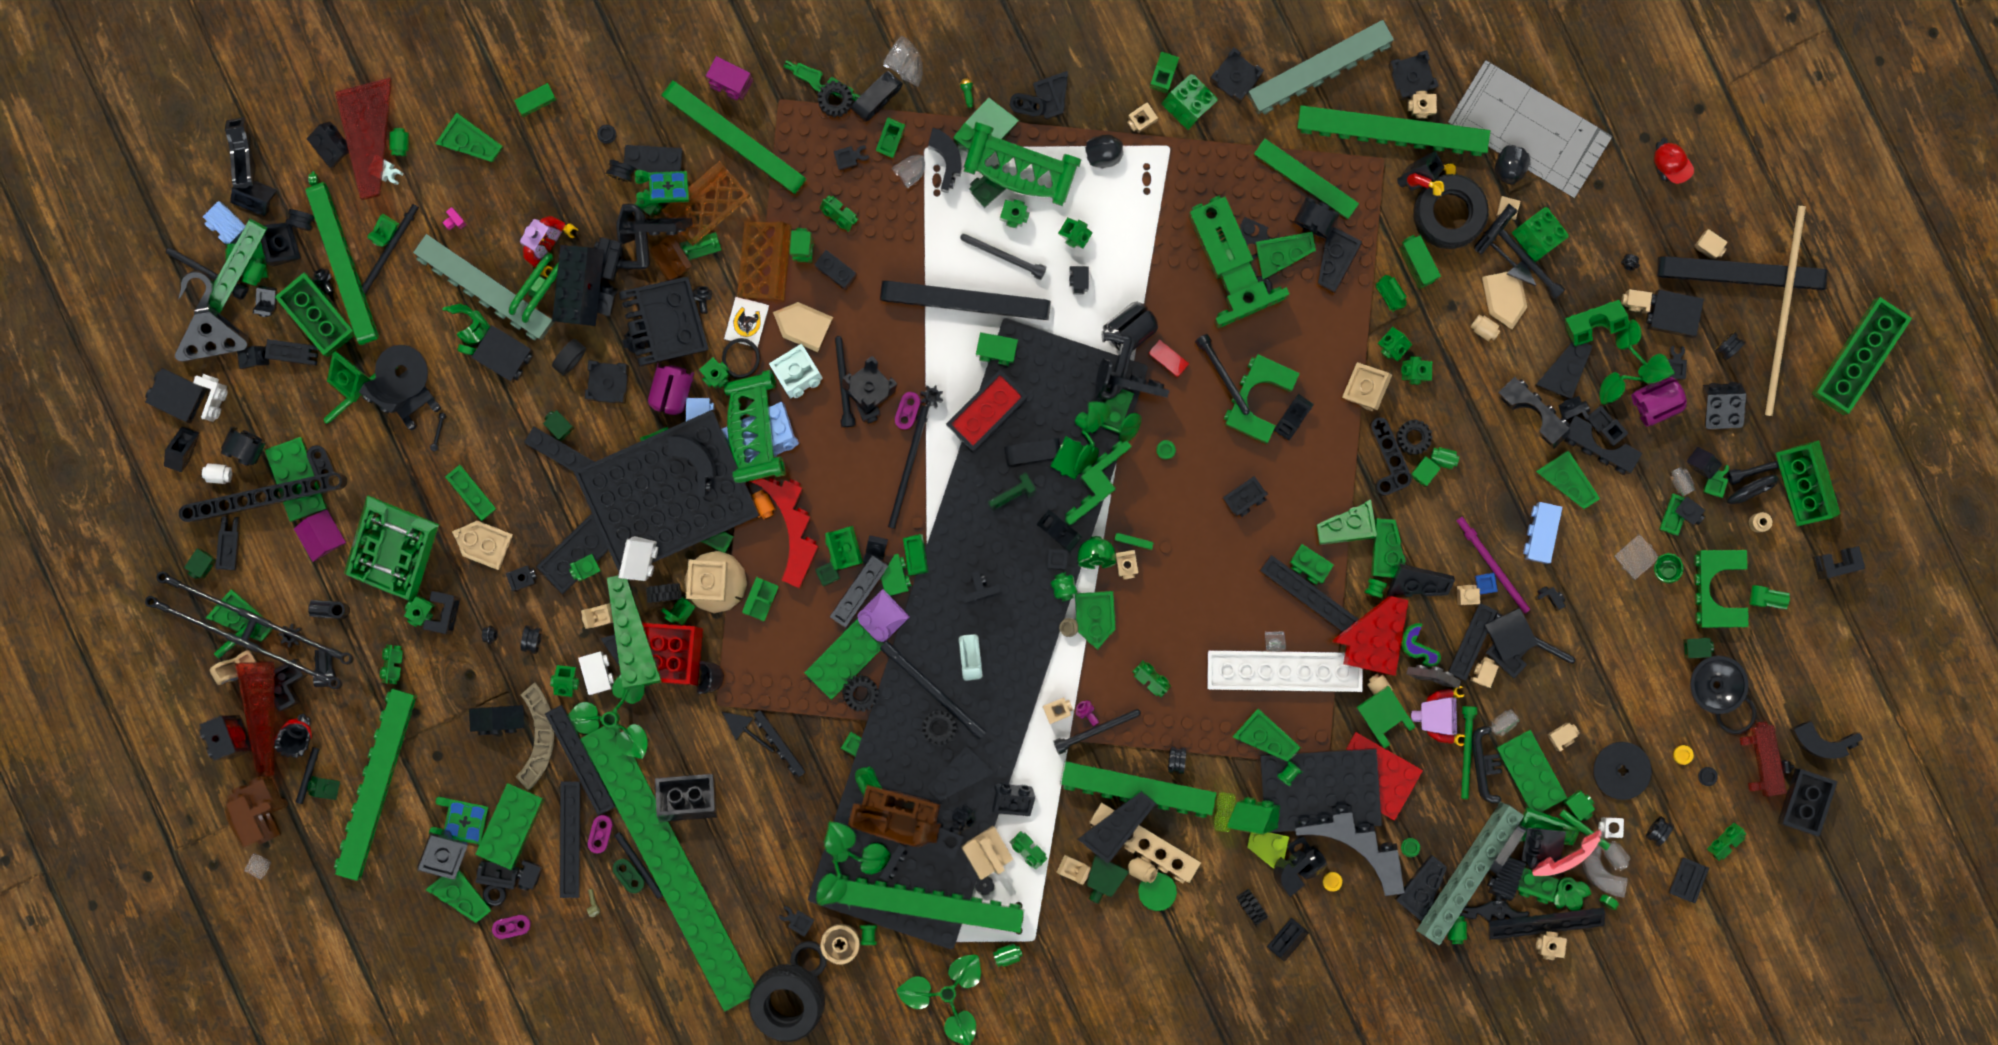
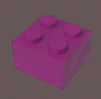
M717 56L706 74L708 84H710L712 89L718 92L723 90L727 93L728 97L736 101L738 98L744 99L753 82L749 72Z

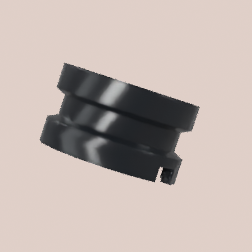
M610 160V167L606 170L605 175L619 181L631 183V174L634 173L635 167L616 160Z
M289 209V219H286L285 224L305 231L312 230L311 223L315 220L313 215Z
M1733 332L1715 350L1717 353H1721L1723 355L1722 358L1726 361L1746 342L1743 339H1739L1738 334Z
M525 626L521 639V651L527 652L528 650L534 654L538 653V646L541 643L542 634L539 632H542V628L536 627L534 629L532 626Z
M1170 746L1168 773L1177 771L1179 774H1184L1186 748L1176 749L1175 746Z
M1659 816L1648 829L1645 838L1653 840L1654 844L1659 847L1669 837L1674 825L1671 822L1667 823L1665 818Z

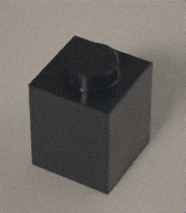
M1697 447L1686 461L1695 472L1710 480L1722 465L1713 454L1700 447Z

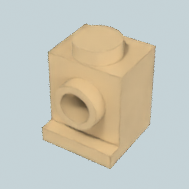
M1145 103L1128 115L1129 121L1127 124L1132 131L1137 130L1140 133L1157 122L1158 117L1150 105ZM1142 117L1145 121L1144 123H1139L1137 119Z
M1629 289L1626 291V294L1622 295L1621 304L1624 307H1629V311L1640 312L1643 309L1642 313L1646 314L1650 312L1652 293Z
M1135 550L1116 553L1119 577L1123 576V579L1135 578V574H1138ZM1124 562H1130L1131 567L1129 569H1126L1124 567Z
M1476 585L1457 586V604H1480V589H1477Z
M1484 657L1481 663H1477L1474 670L1476 676L1471 677L1470 681L1491 688L1499 666L1494 664V660Z
M1064 698L1042 706L1049 724L1071 716L1070 711H1073L1070 701H1065ZM1057 706H1060L1062 708V712L1060 714H1057L1055 712V708Z
M1565 723L1547 734L1556 751H1562V746L1567 747L1574 743V738L1580 733L1574 724Z

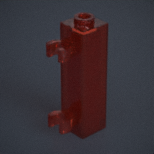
M1767 721L1756 723V727L1750 728L1752 736L1739 738L1741 745L1753 744L1760 781L1748 783L1749 791L1762 789L1763 796L1766 797L1786 794L1774 725H1768Z

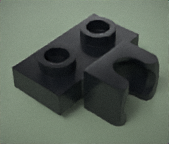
M1494 643L1485 653L1508 675L1515 679L1527 666L1520 657L1529 649L1505 661L1501 660Z

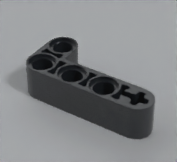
M1381 417L1374 419L1370 423L1369 429L1389 473V476L1376 482L1375 491L1380 496H1387L1410 485L1412 477L1387 420ZM1376 422H1378V424H1383L1381 431L1383 434L1387 432L1388 435H1385L1380 439L1378 438V436L1381 435V432L1379 429H1375V426L1377 425ZM1384 439H1388L1391 442L1390 449L1383 448L1382 441ZM1391 457L1398 458L1399 465L1397 467L1391 466ZM1399 474H1403L1407 478L1404 485L1400 484L1397 480ZM1381 482L1388 483V492L1381 491Z

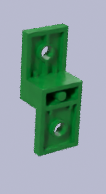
M1127 440L1124 443L1119 441L1112 447L1113 452L1109 455L1104 453L1097 459V464L1094 467L1090 464L1081 472L1082 476L1080 479L1093 494V497L1091 495L1087 496L1081 501L1082 506L1076 509L1074 507L1066 513L1067 518L1065 522L1069 527L1115 491L1116 488L1102 471L1131 449L1132 446Z

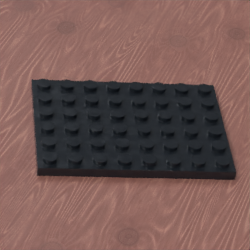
M713 409L573 471L619 573L626 542L634 536L657 542L658 553L657 557L653 558V563L760 516L746 482L735 483L733 479V471H736L738 467ZM669 436L689 437L698 441L709 451L715 463L716 476L709 477L712 487L711 492H708L707 496H697L698 474L694 464L684 457L667 456Z

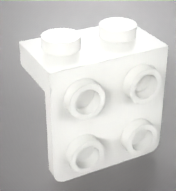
M205 374L202 377L196 376L193 383L211 389L201 418L214 422L220 416L221 408L219 407L221 402L226 399L228 391L226 390L227 386L218 383L219 379Z

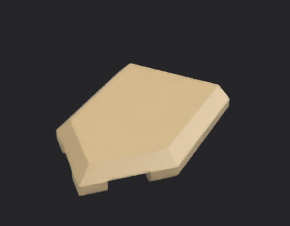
M1508 272L1482 277L1489 315L1498 319L1510 329H1513L1527 308L1522 281L1507 275Z
M799 302L773 312L783 338L799 345L802 344L804 347L816 352L819 351L833 317Z
M480 521L472 522L469 525L452 531L462 556L497 570L502 565L513 534Z

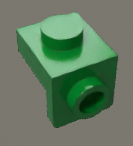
M382 214L367 238L372 240L373 244L383 247L389 243L399 223Z
M682 597L671 611L662 608L661 611L666 614L665 619L675 624V622L683 625L696 606Z

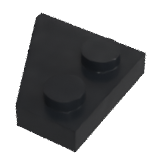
M1067 71L1032 84L1036 96L1043 98L1046 102L1047 107L1043 114L1045 120L1061 115L1064 112L1068 78Z

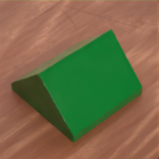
M335 351L332 354L327 382L354 403L362 395L359 391L363 384L371 381V379L348 359Z

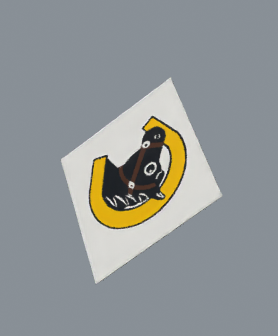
M735 297L724 339L730 341L737 338L748 339L758 348L769 305Z

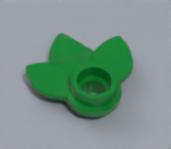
M1563 877L1558 882V891L1554 895V904L1557 909L1566 905L1571 911H1580L1583 906L1582 898L1591 895V890L1582 881H1575L1571 877ZM1570 884V888L1565 890L1566 885Z

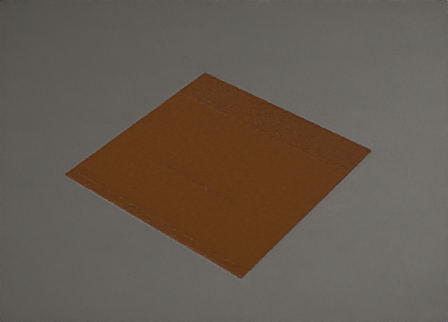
M784 99L778 102L773 154L803 175L807 180L798 192L793 194L772 177L770 178L758 303L769 305L758 344L760 363L755 373L750 377L760 375L763 371L772 370L769 363L799 346V344L782 337L773 314L774 311L799 302L833 317L819 351L816 352L804 347L823 378L820 380V384L815 388L809 387L805 389L801 397H792L790 399L774 373L776 388L767 390L769 407L779 402L785 404L794 436L798 439L799 444L792 450L784 451L776 456L783 459L785 465L784 476L776 477L773 475L762 479L769 481V478L780 482V487H782L784 480L789 482L792 479L801 483L800 487L803 488V491L794 510L797 511L798 508L809 512L807 516L811 517L802 539L805 540L808 537L817 541L815 545L819 546L799 589L782 581L789 558V534L783 514L770 495L769 497L775 507L774 515L764 520L762 517L758 518L757 516L734 527L732 556L745 569L747 587L744 597L740 598L741 601L725 613L720 662L724 679L717 691L716 703L718 706L868 721L871 709H865V712L851 709L843 699L842 690L831 700L804 672L858 619L859 612L884 589L881 578L845 628L830 618V614L865 564L862 563L837 570L840 579L824 587L815 569L830 562L831 556L829 548L825 543V533L850 526L854 527L862 561L864 560L869 535L888 539L883 561L889 564L895 554H899V557H904L906 568L903 569L905 576L908 575L903 538L922 534L926 549V422L896 528L888 527L918 420L916 418L920 414L922 405L926 406L925 403H920L911 428L902 430L897 427L895 416L902 396L907 392H914L919 396L921 402L924 397L920 393L921 391L926 392L925 306L880 301L882 281L925 285L924 152L928 148L932 128L944 132L953 140L959 129L969 119L968 117L880 109L869 121L865 122L852 109L848 110V113L846 115L843 114L842 117L836 116V118H833L823 113L819 103ZM888 117L905 124V133L893 158L876 151ZM1018 122L1004 140L1021 147L1086 146L1087 141L1093 137L1112 135L1121 140L1123 146H1168L1170 148L1144 304L1148 307L1147 311H1151L1157 319L1158 329L1155 334L1136 348L1134 361L1147 365L1146 382L1149 379L1160 381L1170 391L1168 398L1140 391L1133 413H1138L1142 417L1141 426L1136 436L1128 441L1132 446L1131 449L1118 458L1113 481V486L1116 489L1111 493L1104 539L1113 545L1115 553L1135 550L1138 574H1135V578L1123 579V576L1119 577L1117 562L1114 566L1102 569V565H1099L1095 592L1113 591L1116 630L1098 650L1086 640L1070 737L1093 728L1087 717L1081 719L1076 715L1077 705L1082 701L1088 700L1094 706L1092 712L1100 722L1098 725L1135 709H1139L1141 715L1080 742L1169 751L1170 746H1175L1176 749L1185 747L1186 752L1261 760L1260 755H1269V753L1233 738L1235 733L1253 713L1260 709L1301 747L1297 753L1329 751L1335 691L1207 689L1208 651L1339 653V644L1334 643L1333 639L1340 635L1341 630L1260 572V570L1271 555L1291 569L1292 565L1289 562L1300 545L1303 544L1334 564L1323 584H1313L1307 580L1308 576L1303 572L1298 575L1343 607L1349 541L1319 545L1316 526L1336 515L1349 511L1353 504L1362 406L1345 400L1342 397L1357 362L1366 365L1384 159L1280 148L1359 203L1348 220L1340 215L1334 227L1362 241V245L1336 293L1318 285L1326 239L1313 234L1315 252L1267 277L1271 281L1273 289L1280 286L1282 289L1287 287L1290 294L1287 299L1217 329L1214 323L1217 314L1227 309L1230 312L1226 303L1228 294L1221 278L1216 280L1191 224L1189 213L1192 207L1201 203L1203 206L1209 204V200L1216 196L1226 197L1239 228L1244 217L1268 227V237L1275 239L1312 232L1301 228L1294 223V220L1306 197L1316 201L1315 204L1318 205L1321 201L1254 156L1259 146ZM852 146L853 151H856L859 146H866V150H862L860 155H868V160L861 161L858 159L856 160L857 166L839 171L833 151ZM1143 164V169L1149 170L1150 164ZM939 165L933 166V170L935 172L940 171L941 168ZM1147 171L1142 175V183L1146 187L1151 184V175ZM935 173L932 178V184L935 188H939L942 179L940 174ZM1149 188L1143 189V193L1145 195L1150 194L1151 191ZM935 189L933 195L936 197L940 196V190ZM828 195L834 196L844 204L840 209L841 211L847 207L857 215L856 217L859 220L855 225H852L849 232L840 228L832 218L825 216L822 210L819 209L823 199H826ZM1212 212L1206 214L1210 219L1216 217ZM1254 225L1255 231L1250 236H1257L1259 234V227L1257 225ZM796 228L808 229V232H811L814 238L813 263L794 262L790 255L791 231H796ZM1249 244L1248 249L1251 255H1255L1257 253L1256 245ZM825 250L829 251L857 273V277L846 291L815 267L814 264ZM1257 256L1251 264L1256 277L1261 276ZM1250 296L1243 297L1246 303L1253 302ZM1204 334L1210 336L1212 349L1239 392L1242 388L1239 384L1243 375H1248L1250 368L1247 366L1251 358H1256L1257 354L1300 373L1291 392L1270 383H1259L1250 389L1247 396V404L1250 411L1256 417L1273 425L1278 424L1298 394L1314 404L1289 441L1273 431L1268 443L1264 444L1225 426L1226 420H1223L1227 410H1232L1234 403L1231 402L1233 397L1206 352L1199 349L1195 341ZM836 336H841L843 340L846 375L851 373L852 377L864 368L865 361L873 356L878 361V370L889 381L892 377L897 383L896 392L878 405L881 416L875 422L869 424L867 421L863 422L856 402L849 396L850 410L853 418L856 419V426L841 428L840 419H842L843 407L835 346ZM1159 340L1189 363L1178 378L1148 355ZM754 349L752 352L751 370L753 369L756 363V354ZM748 398V400H747V407H748L751 403H753L754 400H751V399ZM909 399L907 401V404L912 406L915 401L913 399ZM902 417L901 422L906 424L908 418ZM1163 440L1171 441L1176 448L1174 456L1168 460L1161 459L1156 453L1157 445ZM1255 476L1263 489L1268 493L1265 496L1266 501L1259 506L1253 504L1249 507L1251 511L1243 517L1240 515L1235 517L1223 500V497ZM746 482L751 495L763 490L762 487L754 483ZM1120 533L1151 541L1154 543L1153 548L1148 550L1114 541L1115 535ZM1128 561L1124 562V567L1129 569L1131 563ZM916 575L909 576L911 587H908V592L890 596L904 611ZM756 577L779 586L765 621L742 613ZM898 629L888 639L892 645L894 644ZM880 651L856 676L863 675L864 677H869L877 685L878 689L889 657ZM1142 660L1150 663L1159 675L1165 676L1169 684L1172 685L1161 698L1159 696L1156 697L1147 688L1151 683L1149 680L1143 685L1134 677L1132 672ZM863 686L857 687L854 690V698L857 700L865 699L868 694L867 688Z

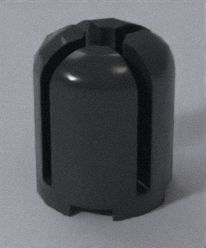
M1136 301L1128 305L1102 328L1104 331L1108 330L1112 333L1131 337L1134 341L1132 350L1134 351L1156 333L1158 322L1155 315L1151 311H1147L1148 307L1145 304ZM1112 342L1114 346L1120 351L1121 344Z

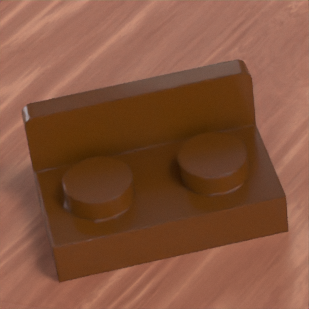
M674 235L666 236L660 244L649 250L667 281L683 276L692 267Z

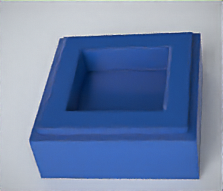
M1495 573L1475 576L1477 589H1480V595L1498 592Z

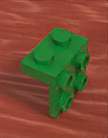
M1190 74L1168 94L1161 105L1180 124L1189 130L1218 101V98L1195 75Z
M1544 207L1511 232L1534 262L1538 261L1569 236L1547 207Z

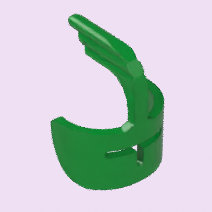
M463 304L442 308L443 311L451 314L465 313L472 318L473 323L465 330L457 333V336L463 342L475 345L483 340L490 325L479 311H472L471 308Z

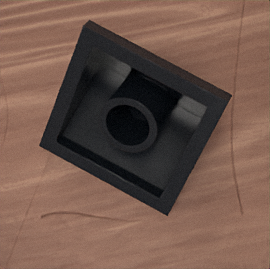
M285 223L263 225L267 230L261 239V245L267 264L274 267L301 259L292 226Z

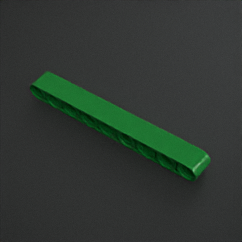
M672 80L661 94L663 98L793 194H796L807 180L803 175Z
M325 182L306 188V194L356 340L360 346L379 339V335L329 189Z

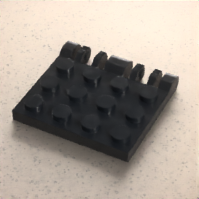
M689 277L619 292L621 301L635 297L634 300L623 302V308H629L634 305L638 307V311L627 313L625 315L626 319L639 316L641 318L627 323L630 336L645 333L644 337L633 339V344L648 343L649 348L637 350L635 352L636 356L651 354L637 359L639 367L709 350Z

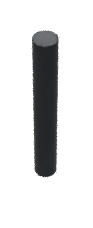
M312 747L296 803L303 804L308 782L311 780L320 751L319 748Z

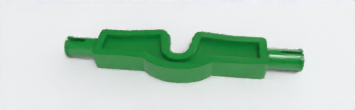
M788 60L785 61L783 67L793 71L795 77L810 83L815 91L820 92L821 87L825 86L820 84L823 76L821 71L801 63L796 65ZM830 77L827 83H832L831 81L838 83V80ZM847 86L848 89H850L852 99L855 102L860 96L853 93V88ZM837 92L831 93L832 95H835V96H837V97L843 99V97H842V95H841L840 93H837Z

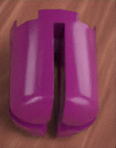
M657 363L648 397V404L659 412L663 411L665 407L666 414H680L685 409L686 398H688L694 372L690 375L686 373L687 369L673 365L660 367L661 363Z
M1668 377L1657 383L1645 386L1631 394L1633 404L1637 406L1641 415L1639 418L1646 427L1683 412L1687 407L1685 392L1679 382L1673 377Z

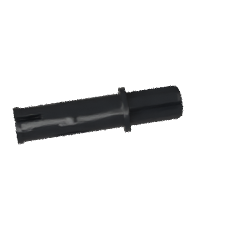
M1508 204L1489 229L1483 232L1484 235L1474 246V250L1479 254H1483L1492 241H1496L1495 239L1518 210Z

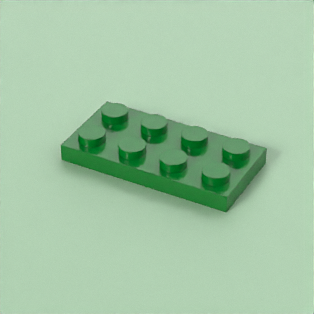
M302 437L265 449L276 484L315 476L308 461L307 449ZM318 480L315 482V488L317 490L320 489ZM300 484L297 486L298 494L303 490ZM281 488L279 492L282 498L284 496V490ZM322 494L283 502L290 522L327 509Z
M857 619L804 673L832 700L844 688V684L848 683L847 680L849 678L853 679L852 676L857 675L881 651L880 647L884 643L874 639Z
M1531 730L1496 747L1528 808L1542 812L1567 798Z

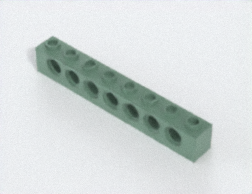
M1500 802L1417 928V932L1438 945L1441 944L1524 815L1505 803Z

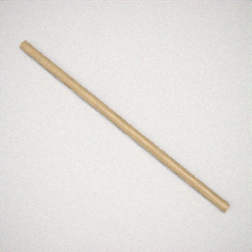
M1798 206L1765 410V415L1773 416L1806 206Z

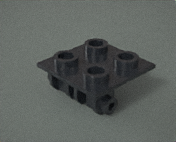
M1527 828L1521 861H1526L1529 868H1535L1539 862L1549 857L1552 858L1554 863L1561 860L1566 831Z

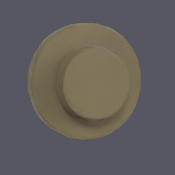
M1073 618L1064 619L1059 626L1060 632L1066 637L1075 636L1078 632L1076 620Z

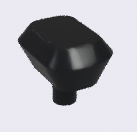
M1782 760L1780 763L1782 774L1788 775L1791 773L1794 765H1791L1790 761Z

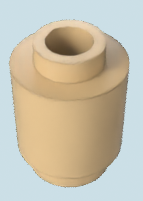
M1480 314L1471 325L1474 332L1487 341L1490 339L1495 340L1500 333L1498 324L1486 316L1482 317Z
M1764 512L1754 514L1749 519V527L1754 532H1764L1772 526V518Z
M1377 673L1368 679L1370 683L1367 686L1373 695L1386 686L1393 690L1383 674L1379 676Z
M1139 857L1132 859L1128 865L1129 874L1145 883H1152L1157 877L1158 870L1155 866Z

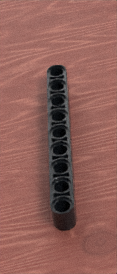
M1666 256L1658 257L1657 277L1774 287H1785L1788 266ZM1796 267L1793 288L1826 290L1828 270Z
M882 281L880 301L1037 320H1049L1051 300L895 281Z
M330 472L186 504L179 509V517L185 522H197L337 491L346 487L347 477L343 473ZM335 476L339 478V484L337 486H335L333 483V479ZM317 480H319L321 483V487L319 490L315 488V482ZM299 484L303 488L300 494L297 493V486ZM281 488L284 490V496L282 498H280L278 495V492ZM262 492H264L266 495V499L264 502H262L260 499V495L262 494ZM244 496L248 500L246 506L242 504V499ZM226 500L229 502V508L227 510L224 508V502ZM208 504L211 506V512L209 514L206 512V506ZM190 508L193 511L191 518L188 517V510Z

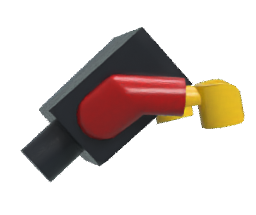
M1436 151L1408 165L1402 176L1397 178V182L1401 188L1408 185L1410 190L1420 187L1429 189L1431 187L1433 188V194L1440 196L1441 192H1444V184L1442 181H1436L1442 170H1445V175H1455L1456 167L1454 164L1444 165Z

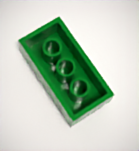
M305 272L275 296L277 301L324 356L329 358L333 352L337 351L355 336L350 323Z
M507 783L475 855L507 869L514 870L545 798Z

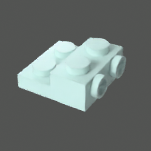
M802 344L769 363L790 399L792 397H801L805 389L817 387L820 384V380L823 379Z

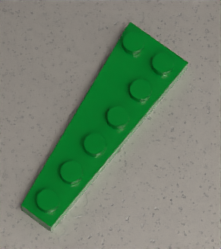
M619 575L608 577L607 583L623 689L662 682L629 580L619 578Z

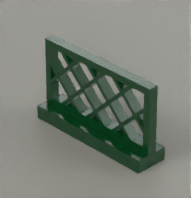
M1027 473L1019 476V485L988 502L991 511L1024 493L1027 494L1028 498L1035 495L1036 489Z

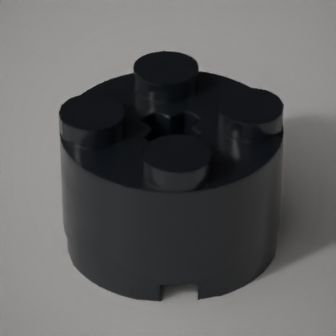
M1306 197L1295 217L1294 223L1303 229L1312 231L1314 235L1327 239L1340 214L1329 210L1330 206L1322 202L1319 205L1315 204L1316 201Z
M231 426L221 446V454L227 457L234 456L239 458L238 462L246 466L257 464L266 441H262V438L245 430L241 431V433L237 432L238 428Z

